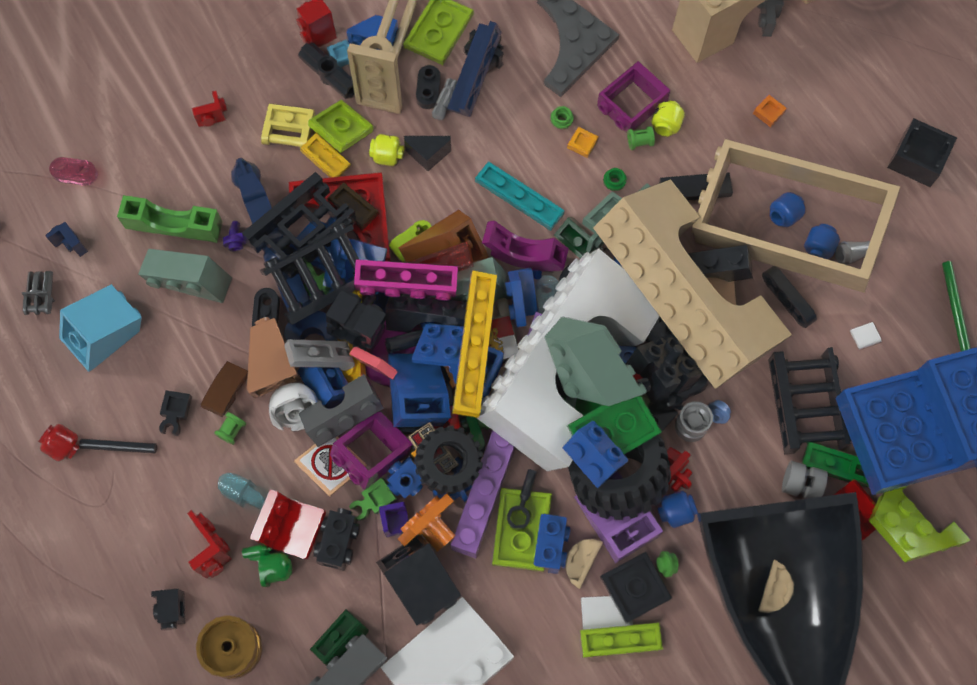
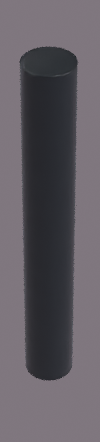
M80 439L79 442L80 449L139 453L157 452L156 443Z

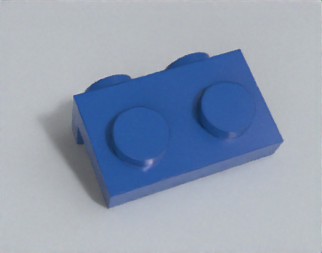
M532 269L508 271L509 282H505L507 297L512 299V305H508L510 319H515L517 327L527 326L526 316L535 315L538 312Z
M594 421L580 428L562 447L597 488L603 485L620 467L628 462L621 449L611 441L604 430Z
M541 514L534 566L548 568V573L558 574L560 567L565 568L567 552H562L563 542H568L570 535V526H566L567 517Z

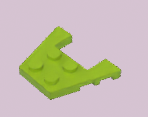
M907 486L883 492L878 498L869 518L870 523L904 562L929 556L935 552L946 551L952 547H959L970 541L968 536L955 522H952L938 533L931 522L921 514L914 503L903 493Z

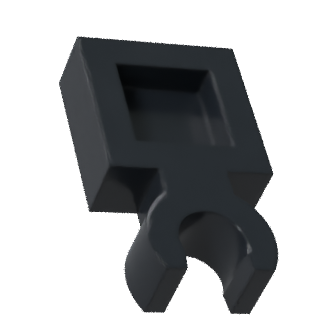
M165 391L160 415L166 417L159 426V431L162 434L166 433V429L169 426H174L172 434L177 437L181 432V427L178 424L179 419L187 420L192 400L190 394Z

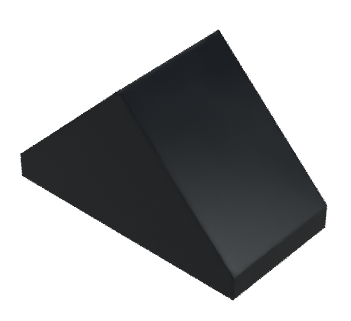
M404 136L405 151L427 171L451 152V136Z

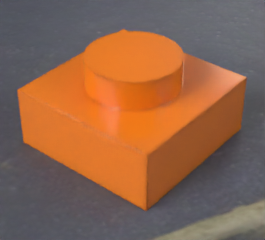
M768 95L754 109L753 114L771 128L785 113L787 108Z

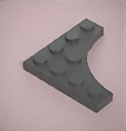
M537 0V4L547 12L553 23L555 22L560 41L557 61L551 72L544 79V85L559 97H562L618 40L619 34L574 0Z

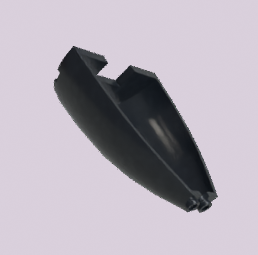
M856 492L697 513L707 559L723 607L740 642L769 685H845L860 626L863 595L862 535ZM776 560L783 564L789 572L794 583L793 594L789 602L780 610L770 613L760 612L758 610L773 561Z

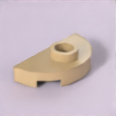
M585 539L575 544L569 551L565 563L566 571L571 583L579 589L603 541Z
M776 560L773 561L758 610L760 612L770 613L780 610L789 602L793 594V580L785 569L786 567Z

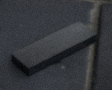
M729 172L726 173L717 198L732 197L733 190ZM708 174L661 177L659 180V184L672 180L686 200L699 199L701 191H706L709 182H706Z

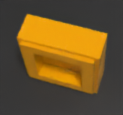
M578 127L567 148L588 158L599 136Z

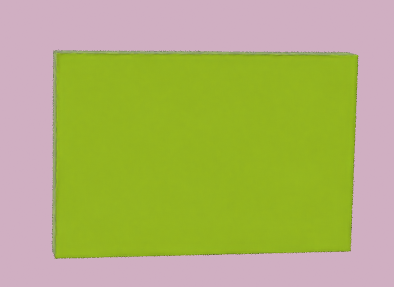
M430 0L404 41V48L444 65L474 15V10L452 0Z
M501 488L492 565L544 572V568L534 566V557L541 514L550 515L552 493L531 492L530 499L525 503V508L530 514V522L525 529L519 531L512 529L508 525L507 513L512 507L520 505L521 490ZM522 511L512 513L510 520L517 526L525 524L527 517Z

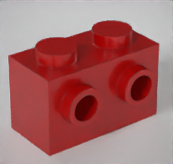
M311 0L296 8L299 17L296 21L302 30L300 36L305 44L313 42L320 48L337 38L332 12L323 0Z

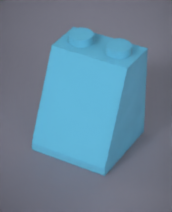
M111 284L60 310L59 339L89 372L140 332L142 317L140 312L127 302L125 295L121 291H117Z

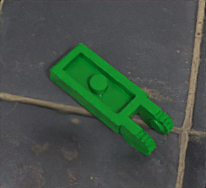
M812 442L806 444L802 464H805L807 469L811 467L827 471L830 477L845 482H851L855 479L861 486L869 487L866 477L855 474L856 468L862 470L857 456Z

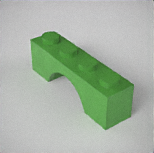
M123 195L117 215L125 229L215 243L218 242L223 223L217 209L193 206L188 211H174L155 205L145 198Z

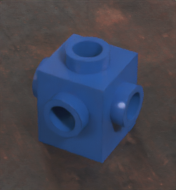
M410 455L402 463L399 460L396 461L388 469L390 474L387 476L388 488L396 496L401 494L404 499L409 494L412 497L415 496L423 488L420 481L421 477L415 471L416 464H414V459ZM407 476L410 479L403 480L402 477Z

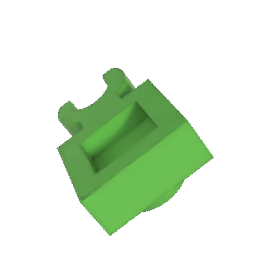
M384 478L379 479L361 492L365 498L364 500L354 501L350 504L349 508L352 510L358 506L362 507V513L356 517L357 520L362 521L366 519L371 509L375 514L380 513V506L389 505L398 500L396 495L388 488V483Z

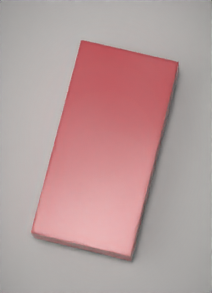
M354 347L350 352V355L364 365L391 379L397 374L396 369L388 363L358 347Z

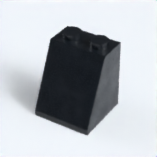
M421 535L415 536L406 546L401 545L376 562L416 626L421 623L423 625L429 623L435 618L437 612L443 608H451L457 603V599L461 597L460 592L435 552Z

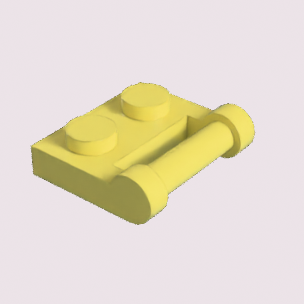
M269 104L262 130L261 143L265 145L275 143L301 148L310 139L312 129L308 126V121L315 116L314 110ZM272 129L301 133V138L271 133Z

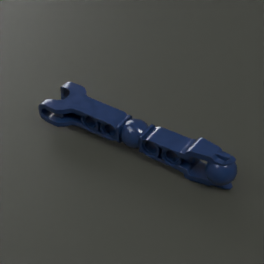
M242 157L236 159V164L231 172V180L240 189L243 202L253 224L268 212L272 206L260 182L261 172L259 168ZM278 228L268 235L275 244L284 237L278 231ZM267 246L263 249L264 263L277 257ZM287 246L283 252L288 256L293 253V250ZM299 273L294 278L287 279L298 302L301 301L303 304L310 300ZM279 289L286 308H288L289 305L286 302L281 290ZM317 311L293 325L288 323L284 330L286 341L304 340L310 334H319L326 341H338L337 338L327 333L326 313Z

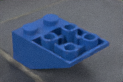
M388 354V364L397 371L393 379L390 378L394 427H423L429 422L432 426H443L451 418L449 394L440 365L413 363V354Z

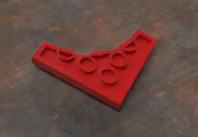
M382 172L322 178L323 183L327 184L330 189V193L324 197L327 202V198L344 182L378 210L379 215L364 230L354 225L353 231L361 242L386 248L385 262H391ZM305 180L289 182V193ZM314 197L305 204L306 207L317 209L320 207L314 200Z

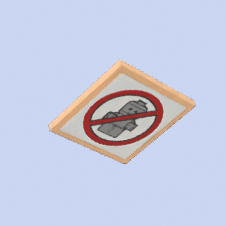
M338 436L320 447L314 444L294 460L329 497L351 480L349 474L342 467H338L330 456L333 443L339 439ZM348 446L346 447L365 467L367 466Z

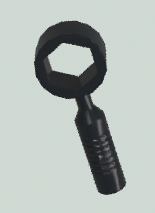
M532 469L527 470L520 493V505L512 507L507 513V523L514 530H523L530 522V514L525 508V503L530 499L537 476V471ZM522 511L527 517L525 524L516 526L510 520L512 513Z

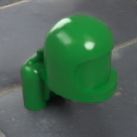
M264 545L243 548L242 556L244 559L248 558L250 561H258L259 578L262 587H269L273 582H283L290 578L293 568L291 559L286 554H270L272 548Z

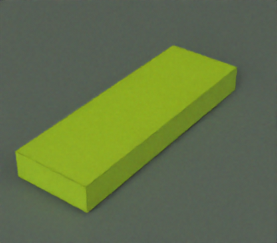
M659 623L580 630L583 658L663 650Z

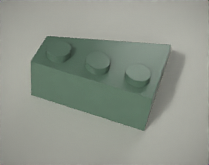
M561 317L544 336L565 395L611 406L646 393L647 390L644 385L637 384L633 377L635 371L631 365H625L619 356L621 349L606 326Z

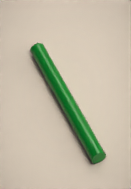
M946 261L942 263L960 350L965 351L971 349L953 265L951 261Z

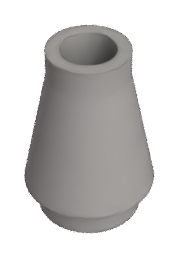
M870 241L841 242L835 251L837 261L841 264L849 265L865 257Z

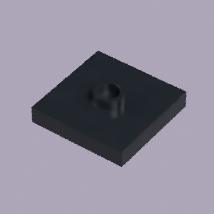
M647 552L600 576L625 624L672 599Z

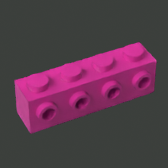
M356 260L354 286L356 291H360L362 295H375V292H385V296L400 297V294H410L411 298L424 299L425 295L436 296L435 299L450 300L451 297H456L458 267Z

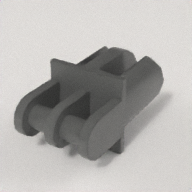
M42 271L28 272L26 292H22L24 296V315H29L31 312H34L35 315H39L41 312L51 314L52 302H55L51 297L52 271H45L44 273Z

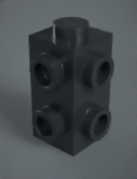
M338 508L337 512L330 510L328 517H324L321 525V532H324L321 542H317L314 550V557H317L316 562L319 565L343 571L346 564L350 565L353 557V549H350L352 540L358 538L360 524H357L358 520L352 515V511Z

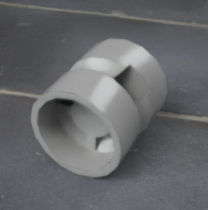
M694 401L686 404L675 421V430L678 436L687 442H696L702 439L713 423L711 409L702 402Z
M791 460L783 478L782 492L793 496L802 494L804 499L822 497L827 483L828 472L815 467L807 469L805 464ZM806 478L809 479V480H808V483H807V487L804 486V485H805V482H806Z

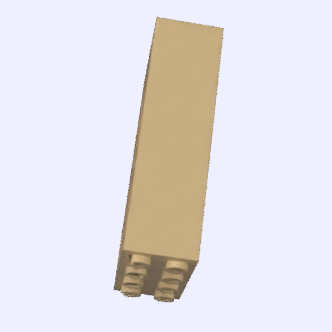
M725 139L723 146H718L714 158L717 161L714 169L710 168L706 182H709L706 191H701L698 204H701L697 213L700 218L692 225L695 242L716 249L747 245L753 260L865 293L897 200L900 186ZM730 163L883 205L861 269L708 225Z

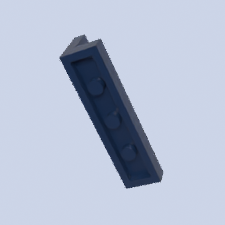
M492 21L489 22V25L479 23L449 102V111L468 117L471 116L502 34L497 23Z

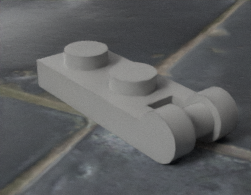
M288 340L284 345L290 367H338L341 370H349L355 365L353 357L349 356V345L345 341Z

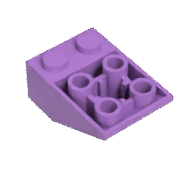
M616 471L609 479H622L623 477ZM577 495L574 497L615 563L652 542L663 532L650 511L646 514L643 512L638 513V517L630 519V516L623 517V520H614L613 516H609V519L600 517L599 512L593 514L588 511L587 507L580 503Z

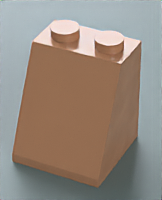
M265 317L255 322V326L250 327L247 390L254 398L275 391L282 385L301 380L296 367H290L284 347L286 341L275 318Z

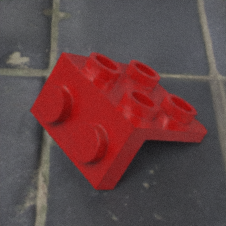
M191 510L187 514L210 546L188 563L195 572L204 578H213L224 570L223 566L232 560L228 554L231 549L223 538H220L217 533L213 534L216 528L208 518H205L201 512L197 515Z

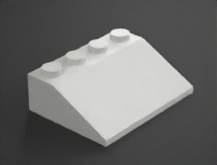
M461 597L454 606L446 610L382 665L381 669L394 685H485L510 663L514 656L474 609Z

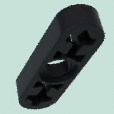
M772 266L762 273L765 284L801 327L807 328L817 320L814 310L779 268Z

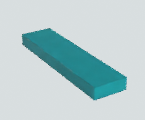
M489 161L475 177L476 183L550 231H552L565 213L564 209Z

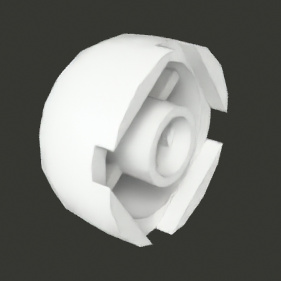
M289 383L276 389L269 402V415L272 424L279 430H284L283 427L291 428L292 431L304 429L298 413L318 402L315 392L307 385L301 383Z

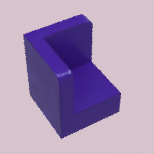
M405 502L380 506L379 511L386 538L403 534L401 528L409 521Z

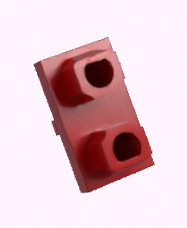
M670 447L667 450L671 472V481L668 484L670 485L675 481L671 486V489L675 492L680 487L688 490L692 486L688 478L693 473L688 468L683 473L681 472L690 462L688 459L691 454L686 450L680 453Z

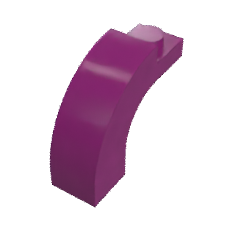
M495 220L487 222L482 244L492 250L491 256L516 267L531 268L534 271L552 272L564 270L569 248L555 238L533 240L515 235Z

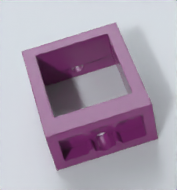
M637 61L599 93L597 106L604 115H608L614 120L615 125L619 129L627 133L628 129L634 131L652 116L660 103L668 102L671 90ZM634 82L653 101L631 119L612 99Z
M379 411L361 421L335 441L330 456L338 467H342L349 474L354 484L360 485L366 490L385 475L396 461L399 460L401 462L406 458L413 444ZM369 429L392 452L371 470H368L346 448Z

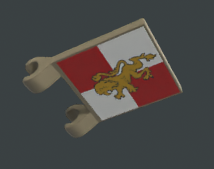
M501 298L497 300L500 316L492 317L488 346L504 353L503 362H506L512 355L517 354L519 348L517 347L518 343L509 315L507 299Z

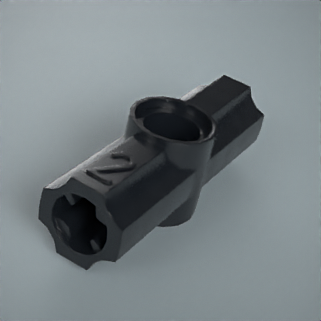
M313 42L306 43L301 47L298 53L299 58L320 76L324 84L330 85L345 99H351L355 95L352 77L338 65L334 57L326 55Z

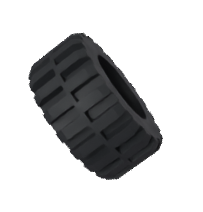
M656 435L624 454L627 458L634 459L642 464L634 474L622 479H608L598 488L572 460L568 470L575 494H577L580 503L586 506L587 510L591 513L596 514L599 512V516L609 519V516H613L614 520H623V517L630 516V519L638 517V513L643 512L646 514L651 511L653 504L657 506L662 501V495L667 493L669 489L668 483L671 481L667 449L662 437Z

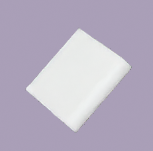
M873 322L850 330L859 350L881 342V337Z

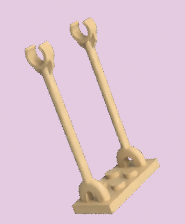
M399 0L388 1L377 36L368 37L362 41L361 45L349 44L347 54L357 104L400 114L403 106L397 59L417 0H408L393 46L386 39Z

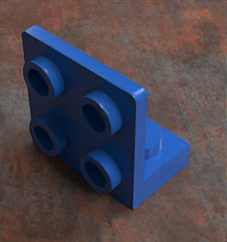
M348 238L359 260L385 262L386 248ZM338 239L332 240L329 255L341 278L347 280L354 276L352 273L354 270ZM325 271L323 286L332 288L331 284L333 282L327 271Z
M425 324L412 356L413 363L449 366V372L453 374L456 384L464 326Z

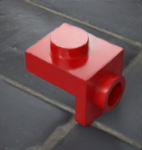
M212 91L214 103L192 108L194 118L199 127H208L215 123L226 121L224 112L227 111L224 97L219 98L217 91Z

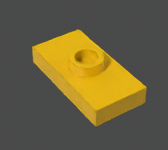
M317 133L300 148V151L329 178L340 177L351 165Z

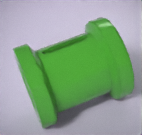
M652 126L636 131L632 129L627 130L630 150H634L639 146L649 145L651 147L655 145Z
M227 412L225 415L227 418L220 429L215 430L214 434L225 442L234 445V438L241 427H245L247 423L234 414Z

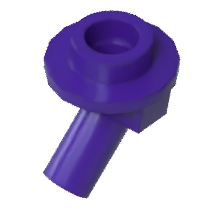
M238 221L231 223L229 235L223 237V246L229 248V251L241 250L247 244L242 233H239L240 223Z

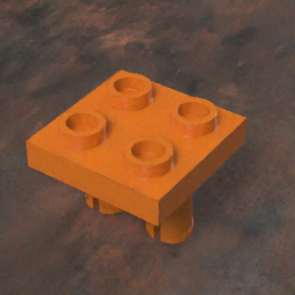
M448 494L444 495L441 499L438 496L434 497L401 528L403 534L398 538L401 544L406 546L415 536L422 534L438 552L456 536L440 518L441 513L454 500Z

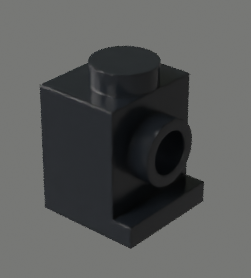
M178 588L151 591V597L157 599V603L153 606V616L157 623L161 625V630L177 629V624H185L184 591Z

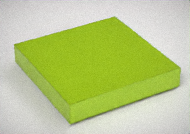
M343 100L336 102L308 121V126L340 153L372 133L374 129L372 124Z

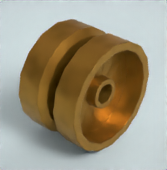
M229 615L216 617L207 623L199 633L196 642L197 659L202 668L212 675L228 679L240 678L253 671L260 661L262 653V641L256 628L239 617ZM229 643H232V649L229 651V647L227 645Z

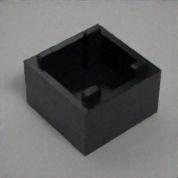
M913 118L905 130L887 168L931 187L940 176L957 137Z

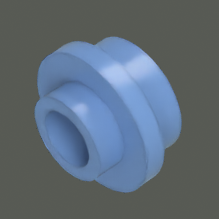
M720 400L709 403L708 407L712 411L713 422L727 423L731 413L729 406Z

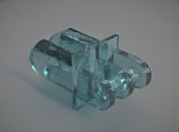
M225 473L219 477L218 489L224 497L242 508L245 503L258 509L263 508L265 498L258 491L254 490L256 485L250 479L247 480L231 473Z

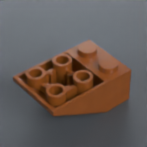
M460 210L455 211L398 247L405 262L413 264L461 267L489 257L472 219Z

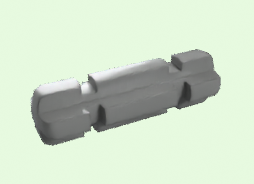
M447 79L444 85L445 88L442 89L437 100V106L432 111L433 118L438 120L444 119L457 80Z

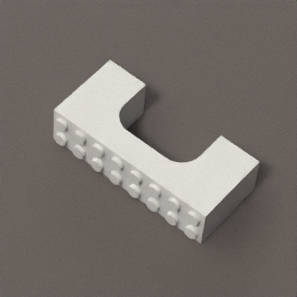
M599 248L592 253L586 252L580 260L576 258L570 264L568 276L559 281L555 288L558 291L543 306L545 311L532 322L530 326L532 331L519 342L517 346L519 351L506 362L504 366L506 371L493 382L491 386L493 391L489 396H485L482 399L480 415L477 418L546 471L569 467L571 464V457L562 448L572 437L567 425L583 415L565 402L557 391L555 383L557 371L544 336L561 317H567L604 325L617 345L634 347L644 343L659 318V314L625 269Z

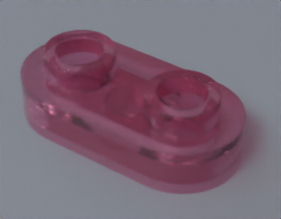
M59 157L53 160L49 166L51 175L59 182L90 185L98 177V171L93 163L86 160Z

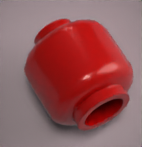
M57 424L54 427L50 425L38 440L41 443L40 451L58 462L62 461L65 457L71 459L79 449V446L76 445L78 435L62 424Z

